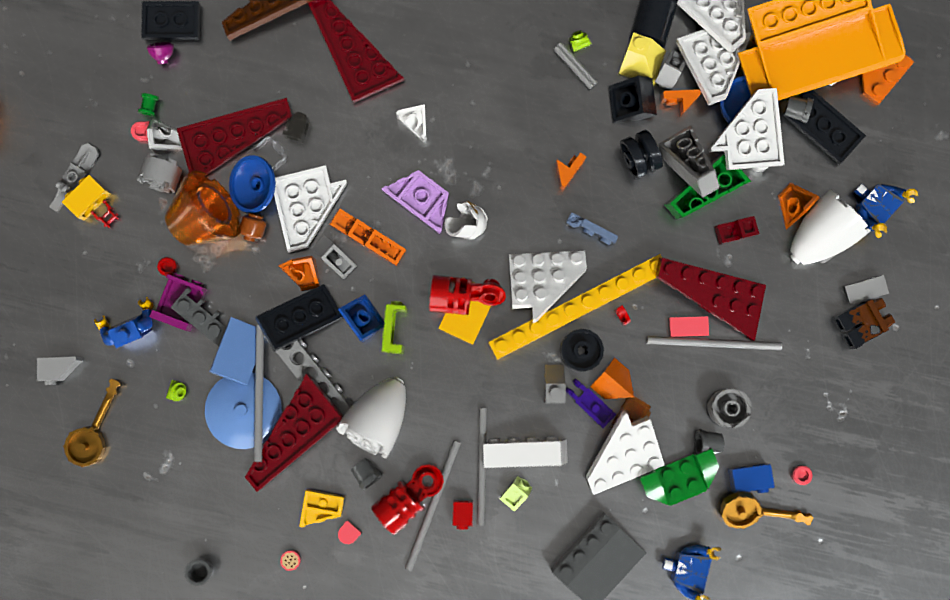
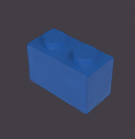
M762 463L728 468L731 492L750 493L749 491L757 490V493L769 492L770 488H775L771 464Z

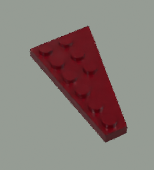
M312 0L308 2L353 103L405 80L331 0Z
M283 98L177 128L192 183H196L290 120L293 116L288 99Z
M659 258L655 276L657 279L676 289L689 300L699 304L698 306L719 320L726 322L734 330L744 334L749 340L755 341L765 294V284L666 258Z
M306 373L301 385L295 391L292 400L272 430V434L263 445L262 462H253L245 476L256 492L272 481L343 419L341 412L309 373Z

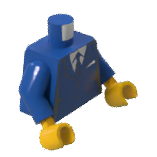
M861 183L853 191L861 198L855 205L857 214L868 225L866 228L875 231L877 238L882 237L880 230L887 233V226L884 223L905 201L903 198H906L909 203H914V198L909 196H918V192L915 189L906 191V189L885 184H877L868 189Z
M146 297L144 303L141 299L138 301V305L143 309L142 314L108 328L109 323L104 315L102 316L103 319L99 322L94 319L97 328L100 330L102 340L107 346L114 345L116 348H119L142 338L152 330L153 321L149 316L154 305L148 297Z
M695 544L684 548L682 552H677L675 560L665 557L662 569L672 571L671 579L674 581V586L686 598L690 600H703L704 598L711 600L710 597L700 596V594H704L712 559L717 560L721 558L715 556L714 551H721L722 549L720 547L710 548Z

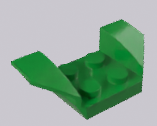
M709 449L700 454H690L670 462L663 467L653 470L651 474L641 477L640 481L646 496L672 506L706 492L717 473L719 465L713 449Z

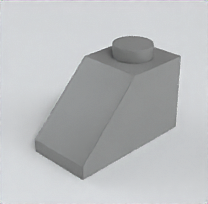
M674 49L670 51L655 80L661 88L672 91L682 73L686 62L680 52Z
M325 235L311 249L343 279L357 266Z
M83 357L37 358V381H44V385H57V381H64L83 361Z
M564 365L544 366V403H566Z

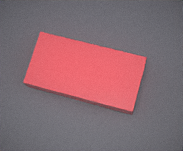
M708 316L670 317V337L709 336Z

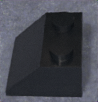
M638 75L609 86L613 123L643 120L657 115L652 78Z

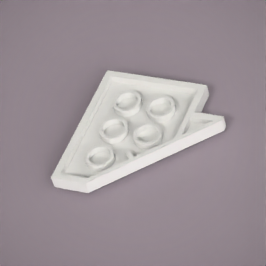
M678 0L677 4L729 53L734 52L746 40L744 0Z
M705 29L677 39L676 44L708 106L727 98L740 65L737 53L745 51L751 36L750 32L746 33L744 43L732 53H729Z
M777 88L756 90L709 148V152L725 151L726 170L785 165Z
M326 165L275 178L274 197L288 253L304 250L309 247L347 185L346 180L331 183Z
M585 251L509 254L512 309L532 308L533 323H536L586 272Z
M625 410L621 412L586 475L593 495L665 466L649 417L646 416L630 423L627 412Z

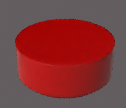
M164 257L158 262L157 268L160 274L173 276L178 271V263L170 257Z

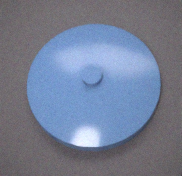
M253 372L247 385L223 377L213 386L206 399L205 419L209 430L217 440L232 448L249 449L254 447L255 373ZM264 376L262 444L269 439L272 430L283 413V402L278 389Z

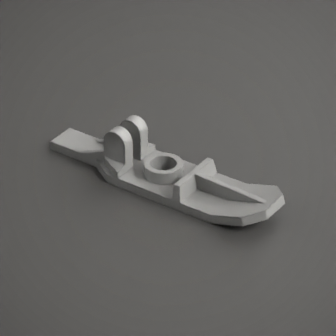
M90 143L81 145L77 156L70 163L62 179L56 184L58 192L49 206L51 209L59 212L65 195L69 191L74 190L78 186L79 181L88 175L99 155L97 147ZM75 174L76 178L71 180V176Z

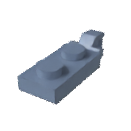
M574 213L570 214L566 222L573 228H584L583 232L590 236L596 234L600 237L599 240L607 245H610V243L615 244L618 239L617 235Z

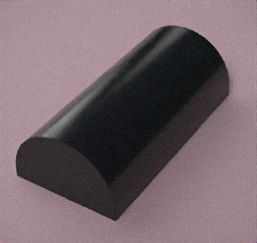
M640 0L629 38L631 39L633 33L653 39L662 48H665L678 0Z

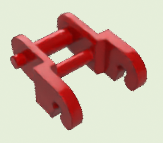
M103 200L102 202L106 204L108 211L102 217L98 216L94 211L90 213L98 221H102L104 227L110 228L109 224L115 219L119 220L118 213L115 214L112 211L114 208L107 201ZM111 213L113 216L106 222L104 218Z

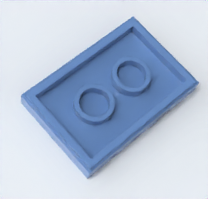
M230 317L209 372L247 385L256 363V327Z

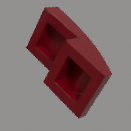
M755 216L714 226L719 245L759 235Z

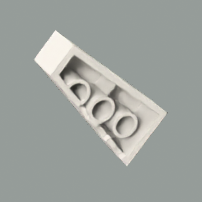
M546 437V440L539 441V438H527V441L520 442L519 438L508 439V442H501L500 439H489V443L483 444L484 468L560 466L568 463L567 439L558 440V437Z

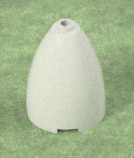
M831 189L809 210L794 236L790 249L792 255L790 257L796 264L800 262L803 265L815 263L835 256L857 243L871 231L869 228H866L868 225L849 205L840 200L839 195Z
M397 377L388 378L369 389L345 413L343 419L336 427L337 431L342 435L346 433L347 437L351 440L350 442L373 455L381 453L383 458H387L396 442L403 422L406 404L404 382Z

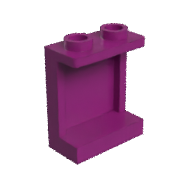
M174 273L173 276L167 274L166 278H168L159 304L156 311L152 310L149 317L190 332L193 325L175 312L171 306L188 287L192 289L188 296L196 303L201 298L204 299L207 289L202 287L203 283L193 279L191 283L185 281V276Z

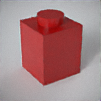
M454 500L453 526H457V529L467 530L468 526H472L473 501Z

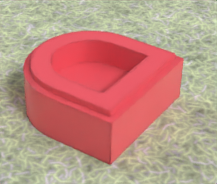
M150 121L134 123L131 127V135L138 141H148L147 128Z
M347 520L339 529L338 538L344 544H351L362 532Z

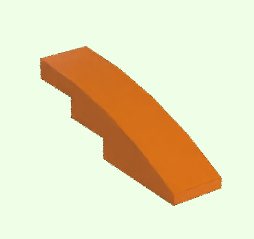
M340 208L329 223L335 229L394 265L398 264L406 251L399 244Z

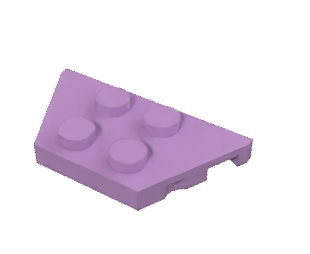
M419 170L382 188L384 193L437 233L441 234L449 193Z

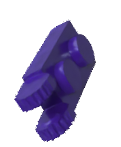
M575 378L573 380L574 385L582 390L583 393L578 397L568 387L566 388V393L604 429L617 414L589 388H586Z

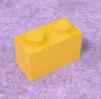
M88 175L79 181L78 186L74 190L69 191L65 195L62 203L77 218L85 221L91 215L90 212L95 211L111 193L96 178Z

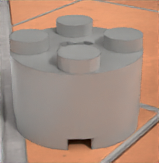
M148 153L147 157L144 158L137 180L143 185L144 182L149 183V188L165 193H170L171 190L175 193L182 169L177 166L178 162L173 159L166 158V160H163L155 154Z
M721 389L715 392L707 403L710 418L721 427L737 428L744 425L750 418L751 401L744 392L737 389ZM727 405H732L730 408L731 412L727 411Z

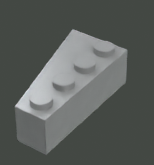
M691 125L659 143L664 162L699 195L704 197L720 188L715 170Z

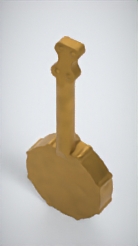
M115 379L109 380L110 386L106 388L107 394L91 427L86 426L69 433L63 445L68 461L77 466L86 467L99 462L102 458L106 445L102 433L98 429L114 395L118 394L117 387L121 386L120 381Z
M737 491L723 499L720 508L721 517L729 527L745 529L758 522L759 517L763 515L795 519L796 522L803 521L806 525H811L813 520L810 513L803 514L801 510L794 512L763 508L753 493Z

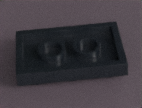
M142 1L141 38L143 40H200L199 1Z

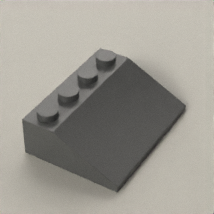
M603 512L551 568V571L581 600H604L642 559L646 552Z

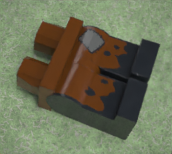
M883 298L866 300L832 317L840 332H845L842 336L850 349H857L864 343L889 330L888 327L895 323L890 313L881 316L879 310L886 307Z

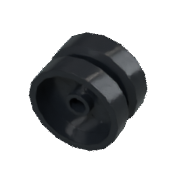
M645 129L636 133L635 139L629 136L620 141V148L625 163L636 179L645 176L648 170L654 172L663 167L660 150L648 130Z
M587 329L574 330L566 335L560 343L559 349L560 358L564 365L577 372L592 370L598 366L604 353L602 340L596 333ZM579 347L584 349L583 354H578Z

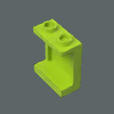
M391 301V305L386 304L382 352L404 354L403 345L393 344L396 313H408V308L404 306L403 302Z

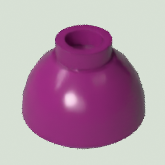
M170 42L152 43L147 46V51L153 59L157 60V64L169 63L168 59L173 54L174 45Z

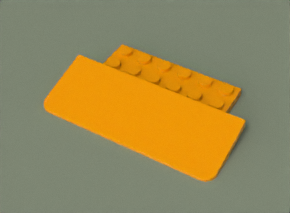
M772 0L747 9L757 47L737 53L750 95L752 96L758 89L777 88L779 101L898 63L905 57V47L891 4L873 9L871 0Z

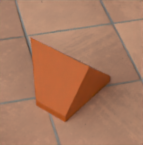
M789 183L778 195L786 230L820 199L818 195L793 183Z
M313 256L291 259L278 265L300 287L301 291L320 286L316 259Z
M616 358L608 364L590 386L603 399L634 397L630 371Z

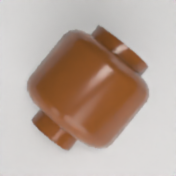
M248 213V215L242 217L239 232L244 235L245 240L255 242V239L263 238L266 221L261 215Z

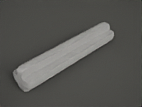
M562 42L555 46L554 50L588 88H593L597 84V80Z

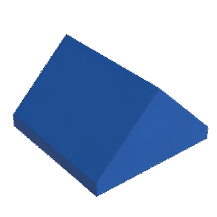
M365 294L338 309L361 342H365L384 328L383 318Z

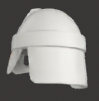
M469 201L457 203V208L461 212L459 218L446 217L445 230L448 235L473 240L482 235L487 227L488 220L484 210Z

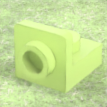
M517 476L512 485L500 497V500L515 512L527 499L532 491V487L528 481Z

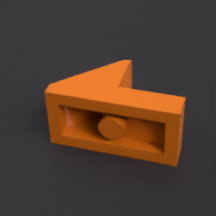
M701 90L663 91L660 96V102L666 103L668 106L679 103L681 117L702 92Z
M581 152L578 157L575 155L568 163L570 168L558 159L556 160L559 186L562 191H564L586 159V156Z

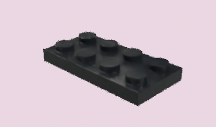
M814 90L801 93L799 98L808 97L814 99L808 122L803 123L800 120L785 116L784 113L782 116L840 165L866 135Z
M325 284L257 315L255 319L275 352L342 319L343 316L339 312Z

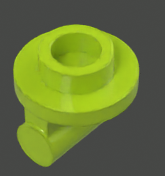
M581 30L572 33V36L569 38L573 52L591 45L587 33Z
M171 380L166 398L180 401L186 394V386L179 381Z

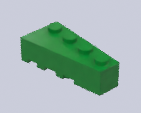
M723 153L711 162L720 188L702 197L687 184L664 206L676 219L683 218L751 182V180L741 169L726 170L725 153Z

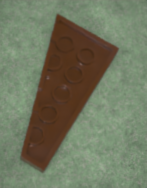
M249 0L250 2L243 8H238L222 22L227 38L232 40L312 0Z

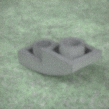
M884 275L845 285L850 305L889 294Z

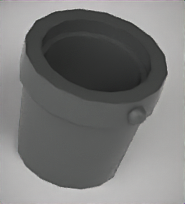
M789 97L784 115L807 123L814 99L808 97Z
M702 429L697 430L694 436L696 454L709 449H713L714 453L723 452V435L721 433L706 432Z
M366 458L351 469L362 491L369 488L382 477V473Z
M207 559L193 560L186 567L185 578L192 585H203L211 578L213 572L212 563Z

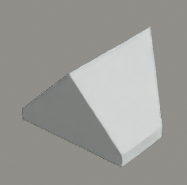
M425 104L398 110L396 112L397 118L425 143L427 141Z
M152 118L147 128L149 149L156 154L183 151L177 130Z

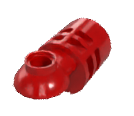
M433 275L429 309L430 312L469 315L470 301H478L484 305L495 306L505 301L506 294L500 283L495 279H487L483 284L472 283L470 278Z
M422 465L413 473L411 481L405 484L400 480L395 489L391 488L388 495H383L371 506L375 516L389 532L396 535L409 523L408 520L410 518L414 519L418 511L425 509L422 501L426 497L439 493L444 483L441 471L432 465ZM425 475L431 476L433 484L425 485L423 477Z

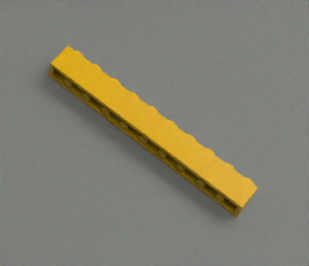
M661 254L546 312L536 323H533L532 319L491 340L488 344L496 359L498 360L655 279L659 258H662Z

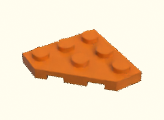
M905 54L903 60L898 63L860 74L863 84L861 86L862 94L876 106L879 105L914 61Z

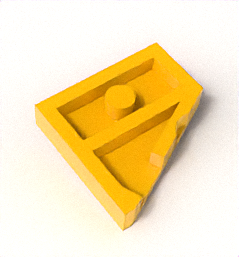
M306 489L299 527H305L315 522L320 523L326 519L341 517L345 496Z

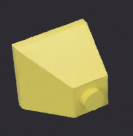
M633 33L619 75L628 78L638 75L652 78L654 86L666 50L653 39Z

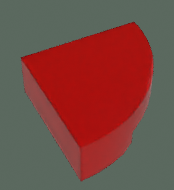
M623 305L615 309L614 312L623 325L626 326L631 322Z

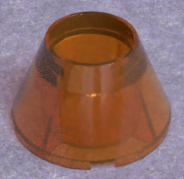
M191 171L184 177L165 214V222L169 231L179 242L186 246L230 240L241 233L238 217L241 215L233 203L230 194L217 180L208 179L205 177L206 173L201 171Z

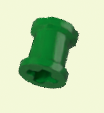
M142 93V104L138 112L147 116H155V104L159 97Z

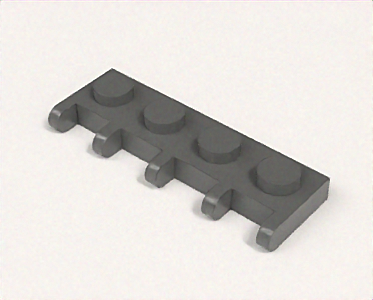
M188 287L171 308L219 346L226 326L216 319L220 312L217 310L213 315L208 313L201 307L205 300L201 298L198 303L188 296L192 289Z

